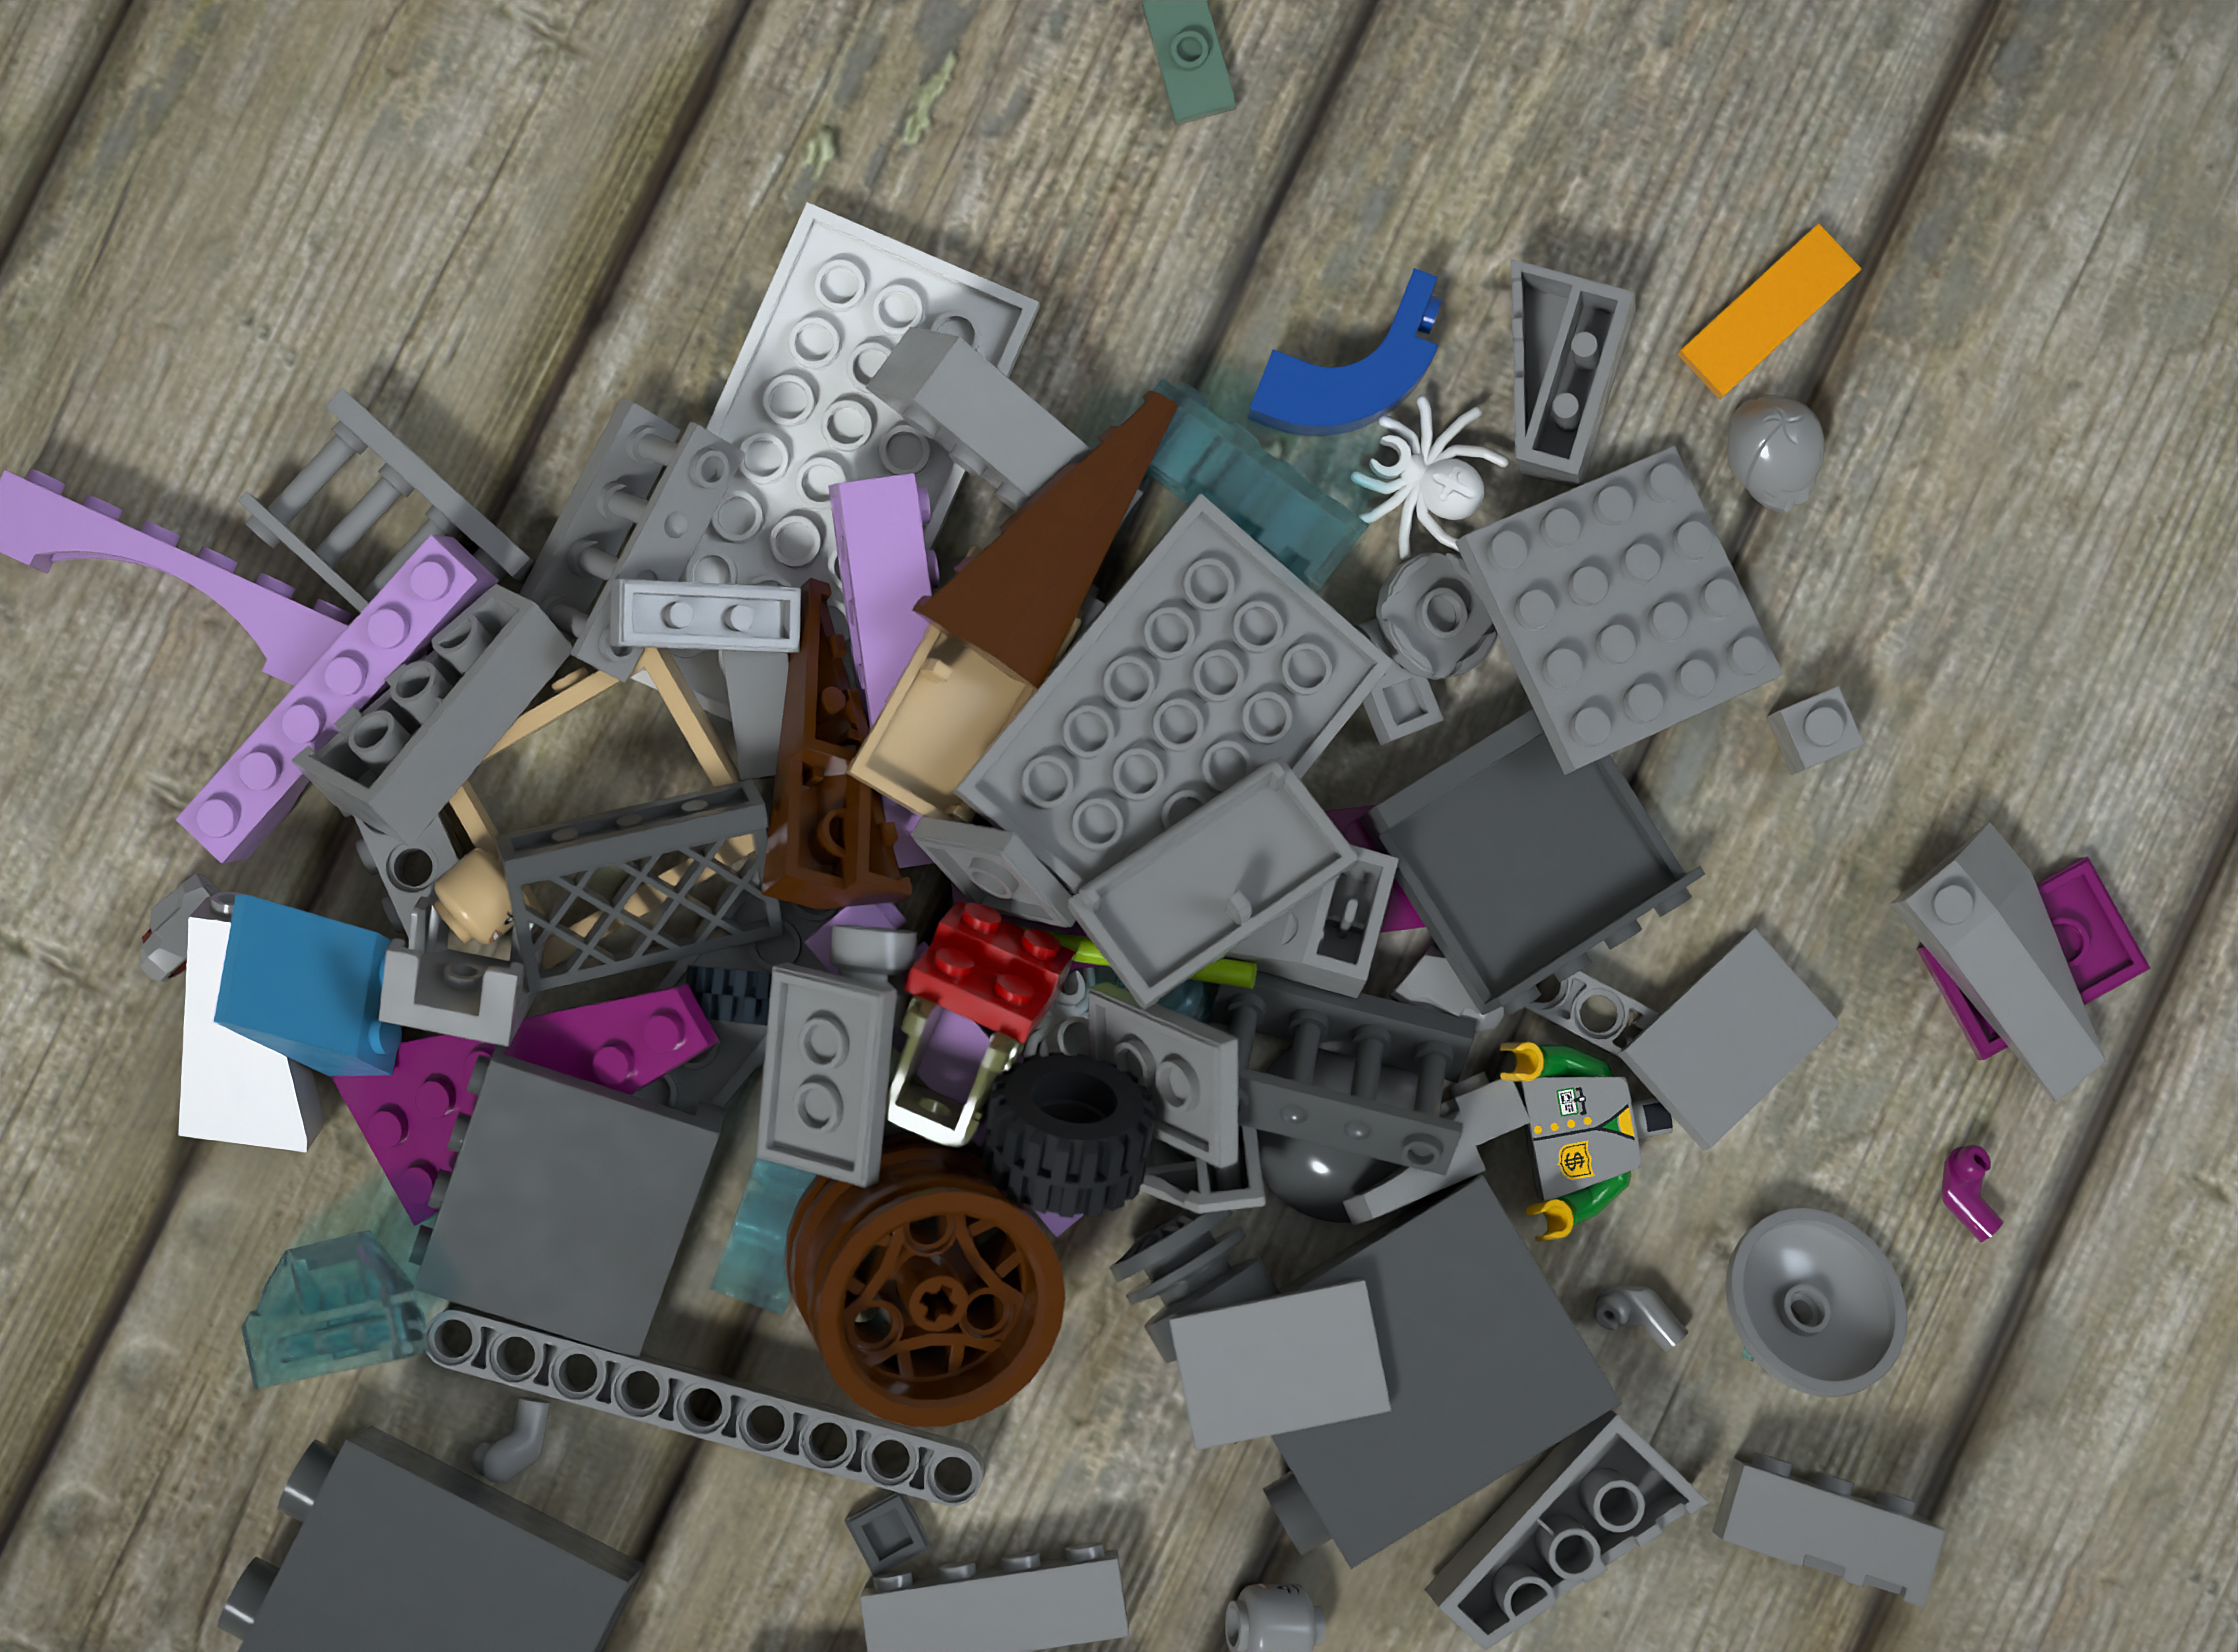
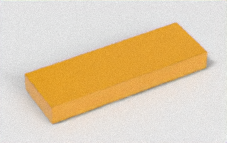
M1818 223L1685 345L1677 355L1721 400L1861 271V267Z

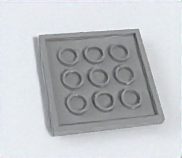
M1675 446L1470 532L1455 541L1564 775L1783 675Z

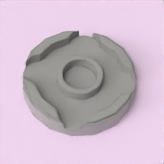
M1433 552L1416 555L1393 569L1379 590L1376 618L1381 636L1393 659L1414 675L1438 680L1465 674L1486 659L1496 642L1497 630L1461 556L1451 553L1444 555Z

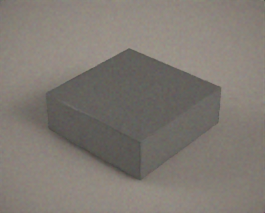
M893 1492L844 1520L873 1576L881 1575L932 1547V1543L907 1495Z

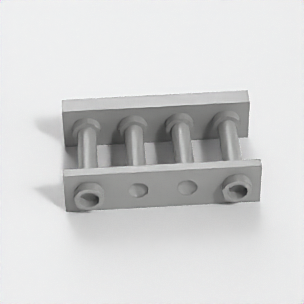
M343 388L325 405L339 419L338 423L332 428L336 434L268 507L247 491L238 500L239 503L253 514L245 524L272 548H275L281 541L285 543L360 613L430 535L456 538L463 531L480 547L472 556L500 582L509 573L521 584H524L535 564L531 557ZM369 446L386 462L378 471L382 477L321 544L314 549L288 524L355 451L361 455ZM416 489L433 504L425 513L429 519L361 592L335 568L336 564L401 494L408 497ZM427 652L418 661H422L429 655V653Z
M621 398L519 595L537 603L570 644L574 637L578 638L570 653L571 655L626 683L644 647L610 646L611 580L632 579L679 582L745 452L691 421L680 443H676L675 441L681 432L680 429L635 402ZM662 466H666L667 468L650 500H646ZM633 522L637 523L620 558L616 557ZM603 580H607L591 614H586Z

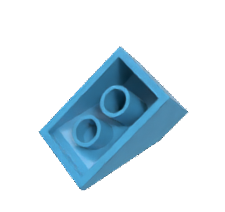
M247 894L236 895L213 1023L327 1076L393 1075L396 1052L400 1047L402 1039L401 1025L379 1021L386 950L392 940L377 932Z

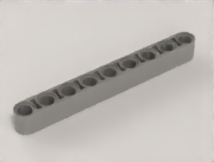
M460 1305L438 1313L429 1321L424 1331L423 1344L427 1355L434 1363L444 1368L941 1505L959 1506L969 1502L977 1494L984 1477V1463L981 1455L973 1446L960 1440L640 1353L638 1359L472 1307ZM451 1319L466 1323L471 1330L473 1336L472 1345L465 1354L450 1350L445 1343L443 1337L444 1329ZM513 1336L522 1337L533 1346L535 1360L532 1367L527 1371L512 1367L506 1359L505 1347ZM573 1354H584L595 1363L597 1379L593 1386L588 1388L579 1387L569 1379L566 1371L567 1362ZM646 1371L657 1379L660 1392L655 1403L650 1405L641 1404L630 1395L628 1382L633 1372ZM708 1388L720 1397L722 1413L719 1419L703 1421L692 1413L690 1397L694 1390ZM768 1405L780 1411L785 1421L782 1435L776 1438H764L758 1435L753 1429L751 1422L752 1413L756 1407ZM825 1422L840 1426L847 1437L846 1449L837 1455H826L820 1452L813 1440L815 1427ZM885 1440H897L903 1443L910 1455L909 1465L899 1472H888L882 1469L875 1458L876 1446ZM959 1457L970 1466L972 1480L964 1488L949 1489L939 1481L936 1473L937 1465L943 1459Z

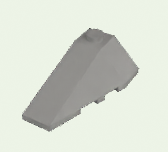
M1990 822L1983 825L1889 903L2054 1102H2058L2106 1062L2033 875Z

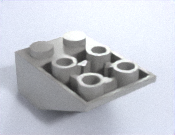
M1350 845L1360 858L1356 866L1346 873H1341L1293 906L1292 910L1282 917L1274 919L1226 952V955L1222 958L1256 963L1258 971L1358 998L1367 981L1399 858Z

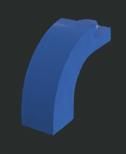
M1416 268L1413 269L1388 335L1372 354L1356 363L1342 367H1322L1272 350L1250 406L1248 419L1285 433L1302 436H1330L1366 427L1378 421L1382 415H1387L1395 410L1419 385L1439 346L1415 336L1417 331L1429 335L1443 300L1431 295L1438 277Z

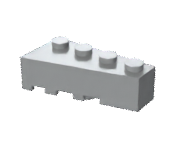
M909 327L866 386L867 390L899 413L910 426L926 437L933 439L950 452L948 456L957 465L975 477L980 478L981 476L997 488L994 494L1014 511L1023 506L1069 463H1080L1093 451L960 336ZM1137 489L1123 520L1143 494L1139 489Z
M494 584L431 639L435 650L426 658L407 666L403 663L385 679L391 686L390 689L367 709L360 713L353 706L339 718L334 725L340 732L322 748L315 752L308 745L291 760L333 805L408 847H411L423 831L430 826L437 814L461 785L473 774L476 767L505 732L512 727L519 715L543 686L554 676L557 669L567 659L573 649V646L537 603L498 584Z
M1610 1410L1564 1438L1427 1585L1425 1591L1447 1616L1486 1651L1554 1606L1557 1598L1583 1581L1586 1584L1607 1571L1606 1566L1637 1545L1643 1547L1663 1534L1661 1529L1685 1513L1693 1514L1708 1504L1709 1501L1618 1414Z

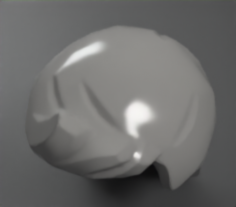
M1762 395L1741 403L1731 418L1727 446L1729 468L1749 491L1751 496L1765 508L1782 514L1789 512L1793 509V505H1800L1808 500L1810 491L1814 490L1817 473L1821 467L1825 452L1824 436L1819 419L1806 405L1786 396Z

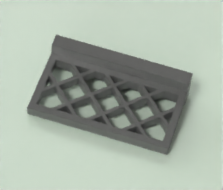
M753 780L495 836L505 876L522 964H525L524 973L529 993L784 935L778 899L761 895L768 841L766 828L769 826L765 803ZM751 834L754 851L739 872L713 858L726 839ZM706 844V845L703 847L702 850H700V849H698L697 847H695V846H699V845ZM679 850L693 858L694 861L674 887L649 871L663 853ZM641 859L638 865L632 862V860ZM615 865L629 873L630 876L611 901L585 886L597 868ZM706 867L731 881L713 908L687 894ZM757 870L760 885L750 880ZM577 873L573 879L567 876ZM549 879L566 890L546 916L525 904L521 885ZM642 881L668 896L649 923L623 909ZM745 889L763 900L766 919L739 925L724 915L741 891ZM577 896L603 910V913L585 938L558 923ZM679 904L705 918L692 936L675 939L661 931V928ZM615 918L641 932L627 951L612 954L597 945ZM528 920L539 925L532 936ZM717 925L720 926L721 928H723V929L714 930V928H715ZM550 933L577 947L565 965L538 970L535 954ZM653 940L658 942L657 944L650 945ZM589 954L595 957L592 959L585 960Z

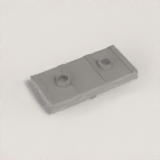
M1280 756L1276 760L1271 759L1080 888L1079 893L1068 900L1067 906L1141 1008L1146 1010L1158 1002L1159 998L1207 965L1215 963L1225 956L1226 952L1274 919H1279L1292 910L1293 906L1341 873H1346L1356 866L1360 858L1286 761Z

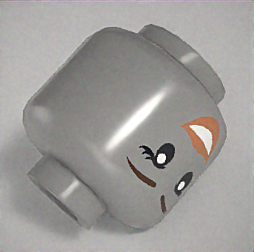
M1299 1584L1249 1585L1241 1591L1237 1601H1230L1227 1607L1225 1618L1226 1640L1231 1652H1313L1314 1646L1321 1645L1324 1640V1613L1320 1606H1313L1309 1593Z

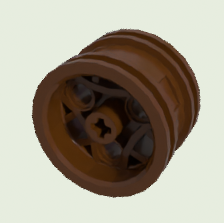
M898 1132L883 1136L879 1182L863 1187L817 1174L798 1200L788 1225L783 1260L788 1289L834 1381L852 1401L883 1420L910 1427H946L977 1419L1004 1405L1032 1381L1050 1356L1062 1327L1066 1294L1062 1266L1049 1238L1042 1231L1038 1222L1024 1208L1023 1204H1017L1008 1199V1191L998 1190L990 1182L991 1175L985 1173L982 1167L983 1155H981V1152L969 1144L961 1147L946 1146L915 1132ZM930 1217L924 1223L918 1225H910V1222L914 1220ZM997 1226L999 1230L978 1248L973 1242L972 1237ZM978 1296L976 1301L968 1308L970 1302ZM870 1307H880L878 1313L872 1319L865 1322H856L857 1316L863 1310Z

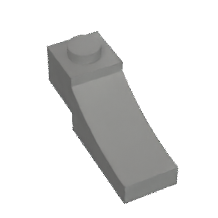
M1484 1071L1449 1086L1454 1098L1441 1104L1439 1117L1463 1123V1130L1446 1176L1400 1165L1380 1182L1364 1192L1343 1201L1352 1225L1354 1226L1379 1217L1485 1171L1486 1169L1476 1146L1531 1123L1514 1081L1499 1079L1489 1083Z

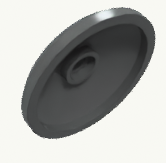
M1292 1046L1281 1053L1264 1073L1286 1079ZM1318 1048L1312 1085L1350 1095L1356 1057ZM1381 1064L1376 1101L1414 1110L1419 1073ZM1256 1129L1261 1173L1265 1182L1289 1206L1319 1220L1351 1223L1343 1201L1364 1192L1400 1166V1164Z

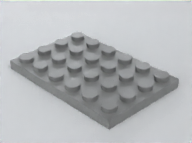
M1200 493L1191 500L1046 676L1041 686L1032 693L952 792L996 829L1014 832L1058 882L1076 895L1079 893V889L1271 759L1276 760L1282 756L1300 780L1392 666L1394 661Z

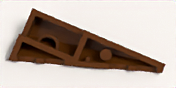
M1149 390L1142 396L1145 403L1120 426H1109L1098 436L1101 443L1080 463H1069L999 526L1002 534L976 557L966 556L954 567L957 575L935 595L922 596L916 602L912 611L953 641L968 646L1011 679L1038 689L1048 674L1178 405L1160 393Z
M809 578L799 587L801 588L800 653H790L761 895L818 910L901 902L911 896L912 886L909 877H901L893 845L899 839L895 823L886 822L879 793L845 772L867 737L869 728L858 688H850L842 657L847 652L843 634H835L827 605V599L832 594L829 583Z

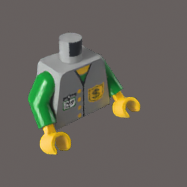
M1505 1042L1501 1044L1500 1050H1512L1517 1057V1066L1512 1073H1500V1077L1505 1081H1516L1518 1093L1530 1118L1531 1123L1524 1125L1537 1198L1545 1201L1528 1206L1526 1214L1530 1216L1543 1213L1547 1219V1230L1543 1235L1535 1237L1537 1242L1563 1238L1570 1233L1573 1226L1602 1212L1629 1186L1631 1171L1642 1166L1638 1139L1672 1133V1117L1656 1097L1631 1101L1626 1077L1613 1076L1610 1066L1603 1059L1568 1045H1535L1530 1042Z

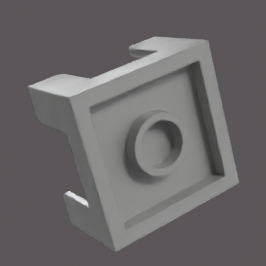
M421 896L413 908L408 948H404V940L394 938L386 950L379 1021L509 1047L538 993H529L524 973L525 964H522L515 925L509 961L447 949L450 927L432 907V904L438 899ZM528 920L532 936L539 925ZM545 942L535 954L539 971L542 970Z

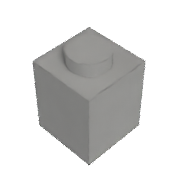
M1840 686L1767 716L1791 775L1865 745Z

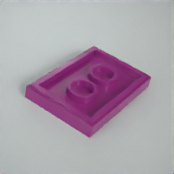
M2083 857L2036 883L2084 1005L2151 969L2088 857ZM1922 945L1917 948L1978 1060H1985L2007 1048L2006 1043L1926 947Z

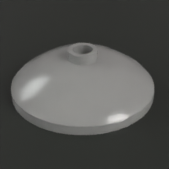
M1811 1208L1786 1209L1765 1217L1751 1227L1733 1250L1726 1276V1297L1732 1322L1742 1343L1751 1356L1778 1381L1790 1388L1813 1396L1843 1397L1870 1387L1883 1378L1896 1363L1905 1341L1907 1329V1311L1902 1287L1895 1270L1882 1250L1854 1224L1822 1210ZM1791 1309L1798 1313L1801 1323L1793 1316Z

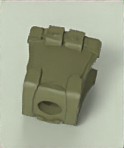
M915 995L910 1006L907 1008L903 1020L902 1030L908 1034L891 1081H888L885 1117L891 1122L946 1146L961 1147L969 1142L987 1118L990 1093L995 1078L1002 1071L1008 1070L1022 1052L1024 1045L1000 1032L996 1033L985 1053L966 1105L914 1083L913 1081L945 1009Z

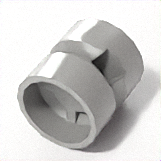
M833 925L830 963L839 969L838 975L897 989L893 1026H902L907 1008L911 1003V993L903 990L906 984L903 981V975L910 972L911 967L914 965L917 932L871 926Z

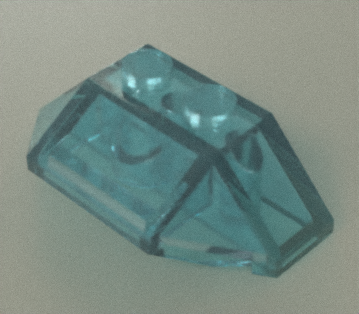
M370 1230L285 1250L263 1288L257 1310L250 1311L241 1326L254 1390L404 1359L429 1351L425 1335V1316L419 1306L414 1284Z

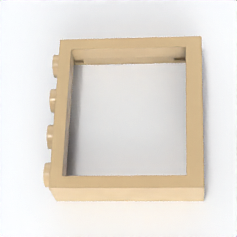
M644 647L629 678L644 669L647 670L714 788L742 782L736 765L669 649ZM585 667L566 675L551 685L556 696L537 707L531 701L512 727L505 732L479 765L617 686L622 681L601 670L589 675ZM467 779L449 802L474 846L488 850L497 859L499 853L495 836H498L499 833ZM769 827L766 828L767 837L769 833ZM751 834L726 839L713 858L729 867L752 854L754 847ZM689 858L658 877L675 887L694 859ZM706 867L691 888L717 873ZM645 883L636 889L623 909L641 918L660 907L668 896ZM527 884L523 890L530 899L531 907L546 915ZM598 910L572 925L569 929L585 938L603 913V910ZM615 918L599 941L627 926V924ZM550 933L545 940L542 962L545 969L552 968L568 960L577 947Z

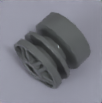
M1186 1209L1137 1238L1123 1257L1109 1267L1117 1282L1127 1279L1142 1270L1147 1274V1280L1126 1294L1131 1305L1141 1303L1158 1295L1165 1306L1147 1321L1144 1328L1166 1364L1177 1360L1169 1317L1280 1295L1279 1290L1259 1257L1247 1259L1232 1266L1226 1259L1225 1255L1235 1248L1246 1236L1241 1226L1215 1239L1211 1234L1210 1229L1233 1214L1231 1210L1197 1213Z

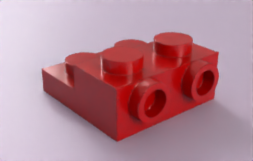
M958 900L939 922L932 944L911 967L903 990L1024 1044L1060 996L1076 952L1061 946L1060 941L1056 937L1038 929L1025 930L1003 920L1000 914L989 906L980 903H964Z

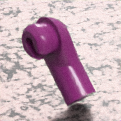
M1967 1145L1954 1149L1945 1160L1941 1197L1945 1206L1981 1243L1995 1234L2004 1221L1981 1197L1985 1171L1991 1168L1990 1157L1982 1147Z

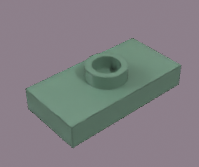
M1143 0L1142 9L1175 126L1236 110L1234 93L1208 1Z

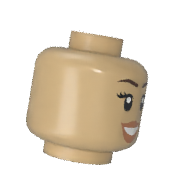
M483 848L471 850L435 882V892L439 899L432 904V907L464 944L469 943L473 938L484 945L492 944L514 926L500 858L496 859L488 850ZM527 884L521 885L524 902L531 907L530 899L523 890Z

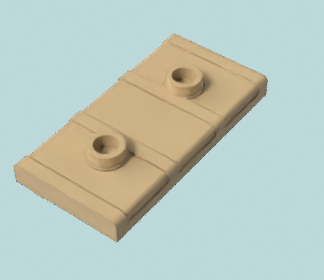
M973 546L966 556L976 557L983 550ZM1078 610L1048 674L1063 657L1082 623L1081 618L1084 614L1082 610ZM928 623L922 639L895 687H892L885 700V705L845 772L920 817L925 816L970 825L977 812L953 793L952 790L1036 688L1011 679L968 646L953 641Z

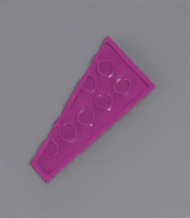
M688 984L620 997L609 1001L575 1006L529 1017L525 1016L509 1047L506 1046L504 1054L633 1095L719 1042V1039ZM440 1033L434 1036L401 1041L400 1047L396 1052L393 1075L331 1076L414 1226L428 1221L439 1213V1209L427 1206L440 1168L453 1172L459 1153L448 1150L447 1146L459 1111L472 1115L478 1095L466 1092L474 1066L479 1054L491 1058L496 1044Z

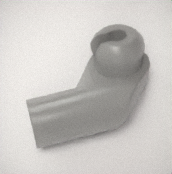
M1614 1285L1601 1291L1596 1298L1593 1312L1600 1326L1608 1330H1616L1618 1326H1643L1664 1352L1677 1345L1689 1332L1656 1291L1648 1286Z
M519 1397L513 1432L495 1443L488 1444L483 1442L474 1451L472 1465L476 1473L485 1476L491 1482H504L535 1463L542 1453L551 1402L537 1398Z

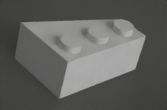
M1511 259L1515 454L1517 465L1521 474L1576 488L1583 484L1635 316V294L1633 291Z
M1755 1452L1752 1463L1737 1458L1733 1459L1712 1530L1719 1538L1801 1567L1806 1565L1841 1576L1843 1581L1860 1587H1864V1584L1899 1594L1904 1597L1903 1601L1924 1608L1946 1531L1922 1516L1915 1514L1914 1510L1917 1502L1881 1490L1878 1491L1876 1501L1852 1494L1855 1483L1819 1471L1816 1472L1814 1482L1790 1475L1792 1463Z

